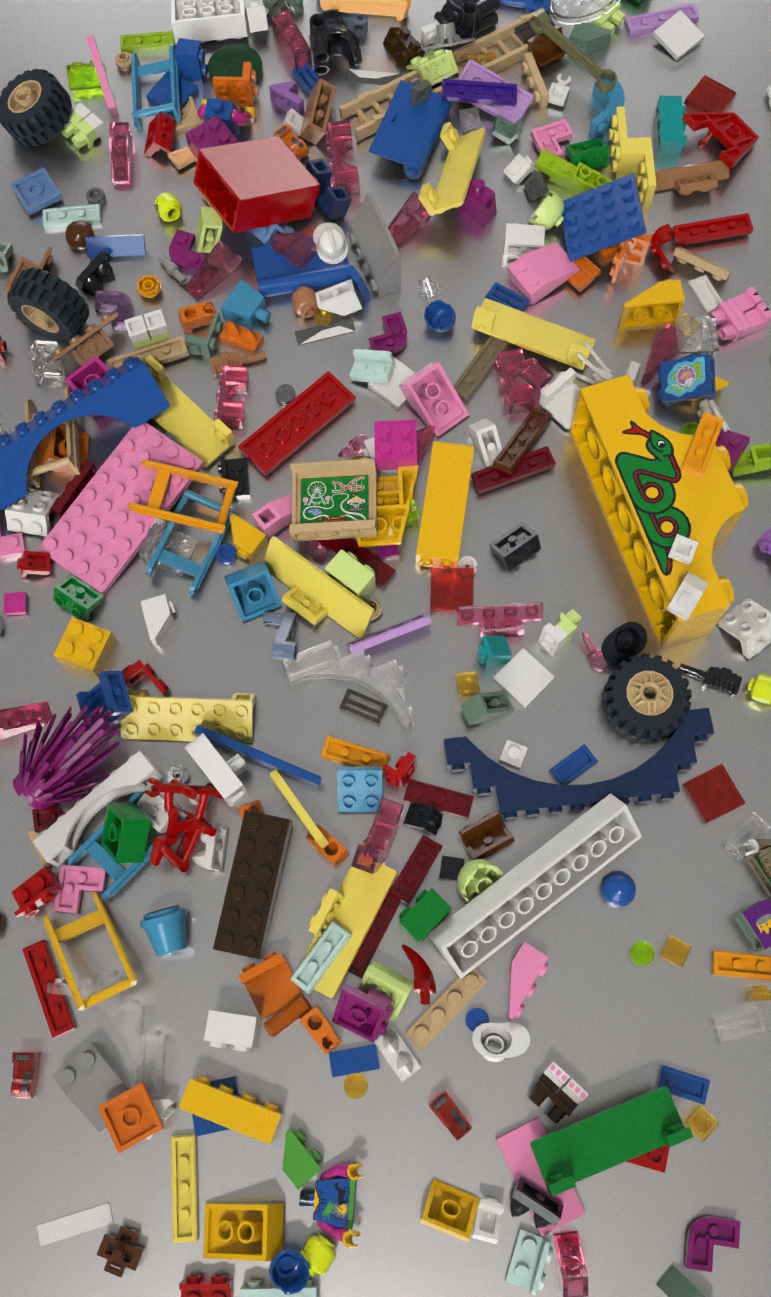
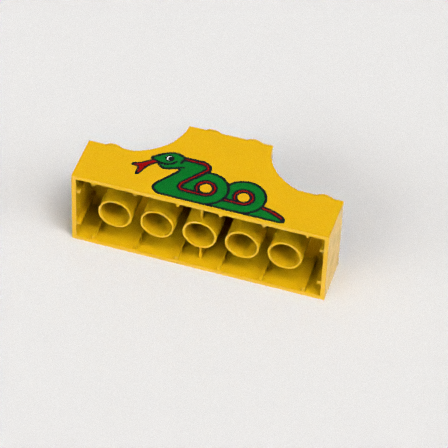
M628 374L581 388L569 431L662 650L710 634L730 607V602L734 600V592L730 581L725 576L718 577L712 564V549L725 542L745 508H747L748 496L741 483H733L728 472L731 468L730 456L727 449L722 445L717 447L715 444L702 478L681 471L694 435L672 431L654 421L646 413L649 411V400L645 390L642 387L635 389ZM677 534L699 542L690 565L668 557ZM689 571L709 582L686 621L666 609Z

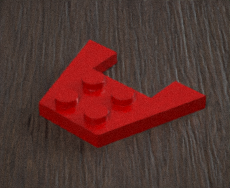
M735 112L685 113L682 117V120L693 131L707 127L712 135L724 145L727 150L722 151L719 158L730 170L753 147L759 138Z

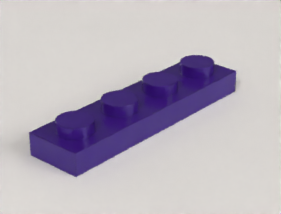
M443 79L441 101L516 106L517 84Z

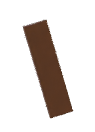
M533 408L493 461V468L511 475L552 420V414Z

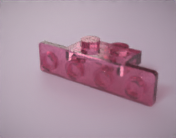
M543 602L457 607V624H479L480 638L485 635L505 636V638L523 637V621L543 619Z

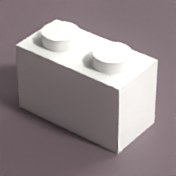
M506 223L503 255L522 256L544 247L545 226Z

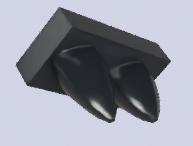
M103 251L76 278L75 285L79 289L86 288L91 292L104 294L103 285L96 274L106 278H113L114 274L111 265L107 261L108 256Z
M520 1177L511 1198L510 1211L512 1217H517L531 1209L534 1211L533 1218L536 1228H543L551 1224L554 1226L558 1224L564 1205L523 1177Z

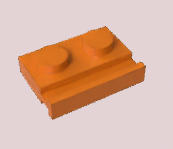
M585 256L573 261L580 271L567 280L579 292L594 281L597 275L601 274V269Z

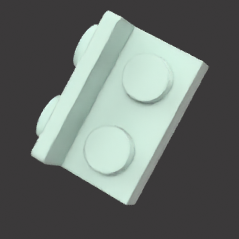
M354 349L355 362L349 375L351 381L389 384L395 368L392 353L389 351Z
M519 1228L505 1281L529 1290L534 1295L537 1294L538 1289L542 1290L546 1274L543 1273L545 1262H550L553 1253L550 1240Z

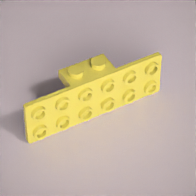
M273 536L270 539L264 563L269 573L291 588V590L283 595L282 602L314 626L328 615L357 638L363 637L374 609Z
M358 853L338 892L330 888L329 892L324 894L318 913L314 914L310 920L308 931L315 936L301 963L332 921L351 934L352 937L314 990L331 999L335 998L397 876L396 870Z

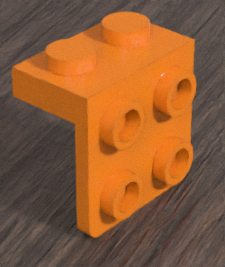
M251 62L243 63L242 77H213L212 83L216 98L231 101L236 107L255 106V97L259 95L258 84H255L256 71L252 70Z
M644 233L620 243L619 251L614 256L609 274L612 276L611 283L615 284L624 261L643 267L652 236Z
M276 951L264 956V961L258 965L251 963L242 968L243 973L238 975L241 983L246 986L261 1018H266L276 1013L298 996L303 995L300 987L290 980L293 973L284 955L281 952L277 954Z

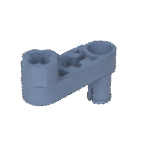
M265 611L263 624L280 626L273 643L272 658L296 661L298 643L292 642L298 624V614L293 612L276 613Z

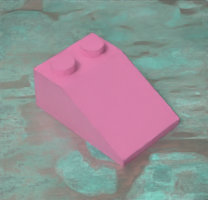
M557 242L524 254L507 266L509 279L524 297L529 299L531 305L537 303L567 281L569 277L574 276L580 271L573 261L570 262L567 253Z
M439 362L429 363L398 385L408 403L436 437H439L469 415Z

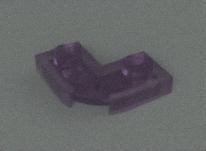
M96 291L95 311L113 312V314L118 312L119 316L111 323L113 329L127 330L124 320L133 318L135 312L130 297L119 291Z

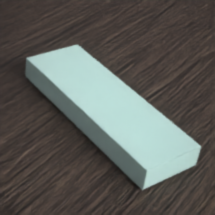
M100 204L43 209V226L45 229L65 228L77 220L85 221L89 225L102 224Z
M332 921L290 980L305 992L311 994L352 935Z

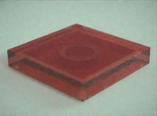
M704 75L686 97L684 104L699 113H719L727 108L737 92Z
M431 567L430 610L473 611L474 568Z
M723 764L682 784L704 824L745 804L744 799Z

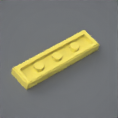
M275 769L269 773L271 779L318 845L322 848L327 846L329 842L278 771Z
M195 1134L171 1136L173 1243L193 1242L199 1240L197 1137H195Z

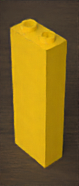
M433 441L416 551V563H419L421 566L430 567L435 565L447 570L457 568L474 446Z

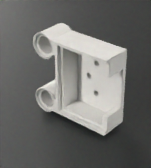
M203 733L185 746L190 756L230 807L248 794L244 785L237 777L248 768L246 762L239 754L225 762Z

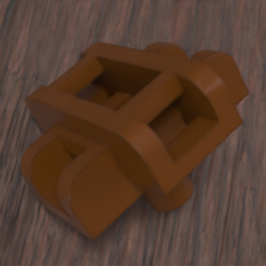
M121 1226L117 1237L111 1234L104 1235L97 1252L98 1256L107 1259L104 1271L118 1277H123L127 1268L134 1271L137 1270L145 1250L136 1245L140 1235L139 1232H134L125 1226ZM122 1238H125V1239H127V1240H130L131 1242H127V1241H125V1240H122ZM112 1265L120 1267V1270L112 1267Z

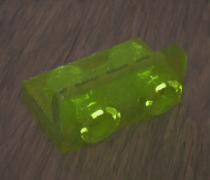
M93 60L86 64L73 62L72 65H66L69 89L71 91L101 88ZM103 63L105 72H107V68H106L105 64Z

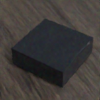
M442 856L439 879L457 882L458 873L464 866L465 859Z

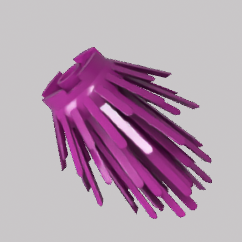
M70 706L45 744L56 719V714H53L38 748L37 745L43 727L40 721L37 720L33 738L29 742L27 755L28 736L24 733L22 751L20 750L19 773L13 779V787L18 796L23 794L31 801L28 804L29 806L45 810L53 803L76 801L75 799L84 798L89 793L73 794L84 792L85 789L95 786L96 782L107 779L110 776L109 774L79 784L100 773L101 769H97L80 777L113 753L111 750L120 744V742H115L102 753L93 756L120 731V728L114 730L94 747L116 724L112 723L110 725L106 721L111 716V711H106L86 732L105 710L104 707L99 709L97 707L72 733L86 715L88 706H84L73 722H69L72 717V713H70L72 708Z

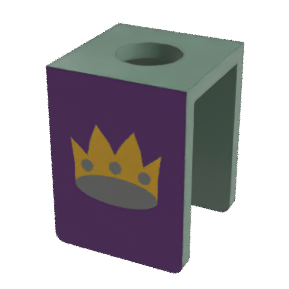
M766 898L735 915L756 952L771 947V902Z

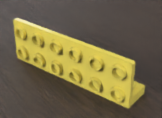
M451 122L443 125L440 137L449 151L436 190L432 188L430 183L424 184L418 197L430 216L437 213L441 214L451 208H458L464 203L487 131L485 127L459 137L457 129L452 126Z
M487 298L484 299L481 307L477 306L471 326L472 329L580 370H584L586 364L577 357V353H580L588 360L591 349L585 347L583 343L586 341L593 349L596 341L589 336Z
M149 355L144 359L145 364L170 404L169 408L152 417V419L166 432L174 435L184 449L201 459L205 463L204 468H207L235 444L233 432L219 418L213 421L167 378L164 367Z
M127 689L133 712L121 720L122 739L193 741L197 738L194 731L197 725H201L241 743H252L253 707L256 703V694L234 693L231 699L148 696V690Z

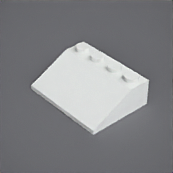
M171 0V23L175 44H177L179 38L199 40L201 43H206L211 40L224 41L229 38L242 39L248 37L244 0Z

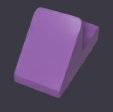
M297 81L271 84L269 86L272 102L288 111L292 108L301 116L305 113L304 101L298 95Z

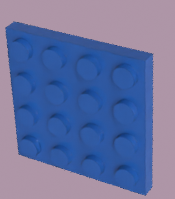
M634 173L563 201L564 212L562 216L564 219L562 222L570 262L647 233Z

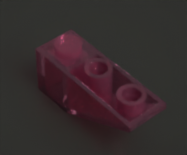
M113 122L109 126L112 185L131 184L133 135L129 122Z
M219 240L184 288L197 300H200L231 275L243 258L229 245Z
M47 701L0 710V740L35 729L37 720L40 721L42 726L49 724L52 716Z

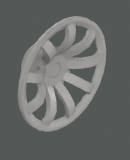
M455 22L436 25L438 38H436L434 44L421 47V50L440 49L446 46L451 47L457 44H465L475 41V37L461 39L456 34Z

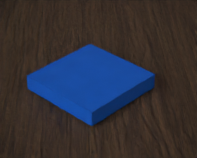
M167 71L146 95L147 100L157 106L172 103L170 71ZM179 77L180 109L182 110L188 103L189 97L192 96L193 98L198 92V86Z

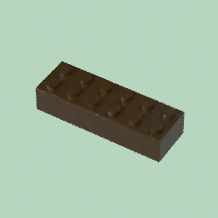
M245 810L213 946L214 950L255 959L263 958L293 823L290 819Z

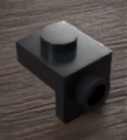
M411 802L403 823L409 827L425 830L431 835H436L441 827L443 814L433 807Z

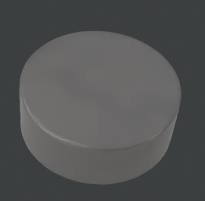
M94 187L87 191L86 199L89 205L100 204L102 206L105 204L106 196L101 188Z
M289 384L280 385L275 391L276 400L281 405H288L296 398L295 389Z

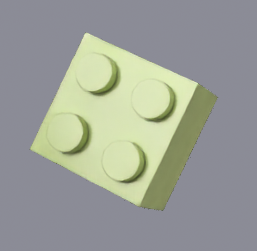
M341 549L325 567V573L362 601L368 600L376 590L374 570L366 564L363 566L358 562L356 556L350 552L346 553Z

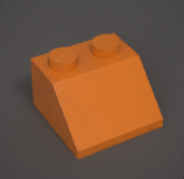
M65 424L55 427L39 442L37 466L67 456ZM78 430L80 465H83L88 456L90 434ZM69 465L51 470L54 472H74Z

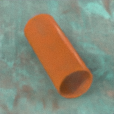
M303 995L298 996L263 1023L267 1033L272 1038L277 1036L311 1010L309 1002Z

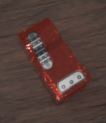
M13 1052L12 1098H34L41 1052Z
M445 1090L428 1104L457 1141L473 1129Z

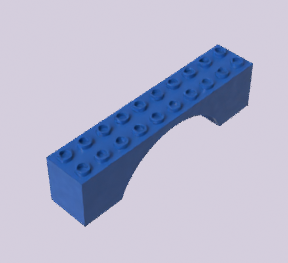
M133 356L125 359L122 362V366L117 369L113 367L104 373V377L99 380L98 378L92 379L87 383V387L82 390H74L66 400L54 402L51 405L52 408L48 411H40L28 423L24 421L15 427V431L10 434L6 432L0 435V511L27 495L26 474L30 458L39 442L58 425L82 416L102 415L120 419L136 428L170 407L152 374L138 357L134 358Z

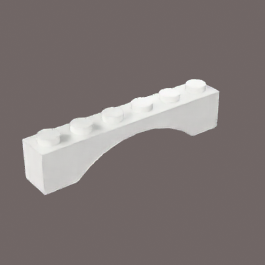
M141 751L131 755L127 762L119 769L111 772L106 780L92 789V792L77 801L74 807L66 814L61 815L52 826L43 830L33 843L46 862L58 867L75 852L84 828L101 808L106 806L108 802L134 792H145V790L154 785L147 781L148 778L152 777L159 780L163 776Z

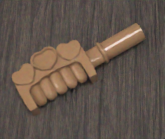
M224 351L220 352L218 356L210 358L209 362L213 375L216 378L218 377L217 374L224 373L225 371L228 372L230 369L234 370L240 367V371L244 370V364L266 359L265 351L240 357L238 351H231L230 353Z

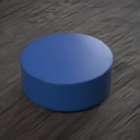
M229 543L219 545L215 554L218 562L222 565L233 564L237 559L235 547Z
M481 1008L470 1010L465 1018L466 1026L474 1032L479 1025L489 1023L487 1012Z

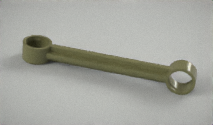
M540 10L530 18V25L533 31L537 34L544 33L591 74L597 80L596 87L599 91L609 93L614 89L617 81L616 73L610 69L602 70L551 24L550 17L545 11ZM601 79H608L612 83H605Z

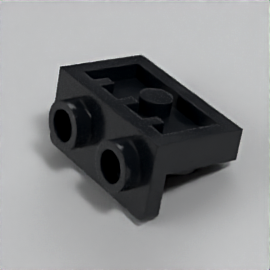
M221 455V462L217 463L219 475H222L224 479L238 482L232 500L250 498L247 458L226 460L225 455ZM219 487L220 493H223L225 496L227 489Z
M523 522L489 545L491 551L504 562L505 568L508 571L541 549L538 534Z

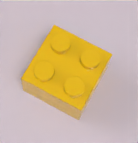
M72 617L53 656L63 665L98 677L117 639L111 631Z

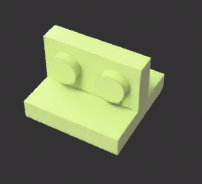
M374 960L367 968L358 989L368 994L369 990L373 988L392 998L391 1005L394 1006V1010L389 1020L395 1023L414 986V982Z

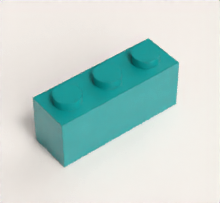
M659 95L656 106L658 155H681L682 148L686 147L687 135H684L686 123L682 120L685 114V104H682V96Z

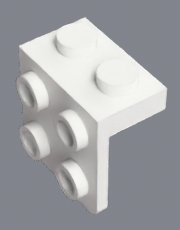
M571 367L566 372H560L553 383H548L542 388L539 405L552 414V417L565 429H570L580 388L574 384L577 372Z
M26 488L27 495L5 508L8 531L47 536L51 531L49 514L59 494L51 491Z
M749 598L744 599L724 614L717 623L723 630L740 640L742 653L748 659L760 653L763 648L771 643V612Z

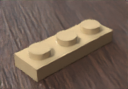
M532 52L525 53L524 60L521 63L522 73L527 77L528 88L532 89L534 102L538 104L540 110L547 109L549 93Z
M681 246L676 247L673 253L677 257L676 260L682 264L691 263L694 265L693 268L702 273L708 271L712 273V278L722 281V279L727 280L732 270Z

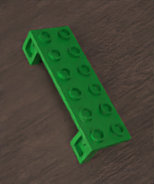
M663 1086L530 1142V1146L548 1193L553 1197L576 1187L575 1183L664 1145L672 1147L694 1136L690 1127L683 1125L668 1087Z

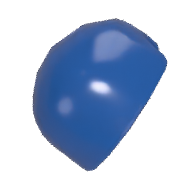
M436 300L425 308L424 318L430 329L442 333L449 331L453 327L456 314L451 305L442 300Z
M621 870L611 871L602 878L601 893L605 901L610 905L625 907L633 901L636 885L629 874Z
M291 1248L283 1249L271 1260L269 1267L271 1281L284 1294L299 1293L307 1285L310 1276L309 1267L305 1257L300 1252Z

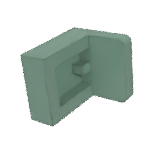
M498 115L494 120L491 135L510 145L521 136L523 120L518 119L513 124Z

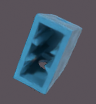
M243 280L238 282L220 307L223 319L252 328L258 320L268 323L271 318V312L266 310L265 297Z

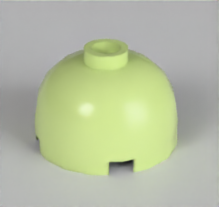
M552 189L548 192L549 195L546 199L542 200L531 217H535L534 220L530 219L528 221L530 225L545 226V231L550 230L554 225L558 227L564 219L562 216L564 212L563 200Z
M471 860L460 869L457 876V887L460 895L469 903L504 875L496 865L488 860Z

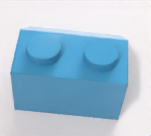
M264 561L224 576L242 622L264 614L265 611L269 612L282 606Z

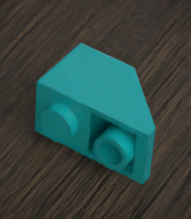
M485 635L481 637L477 657L480 664L484 663L486 670L506 664L511 660L512 654L505 636Z

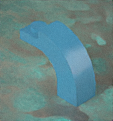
M601 79L605 83H612L608 79ZM597 80L594 82L592 96L604 106L605 110L591 121L589 135L592 138L603 134L606 129H612L611 117L615 115L616 107L624 106L625 94L618 80L614 89L609 93L599 91L596 87Z

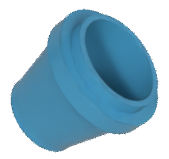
M180 905L167 907L143 915L144 920L139 921L141 928H144L156 956L173 953L187 947L186 908H180Z

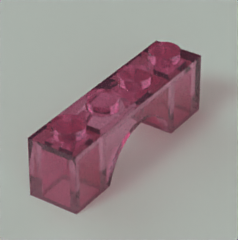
M350 120L327 123L328 131L325 132L326 144H330V147H327L328 159H332V162H329V166L333 171L332 174L335 176V178H332V187L343 185L350 196L360 195L357 166L349 165L342 159L347 151L353 149Z

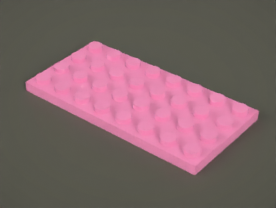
M146 422L129 430L38 547L41 552L50 553L51 559L103 595L107 593L163 520L138 514L127 508L128 503L147 506L157 475L156 471L143 468L140 465L141 461H154L195 472H200L205 465L201 459ZM171 475L160 510L169 512L193 480Z

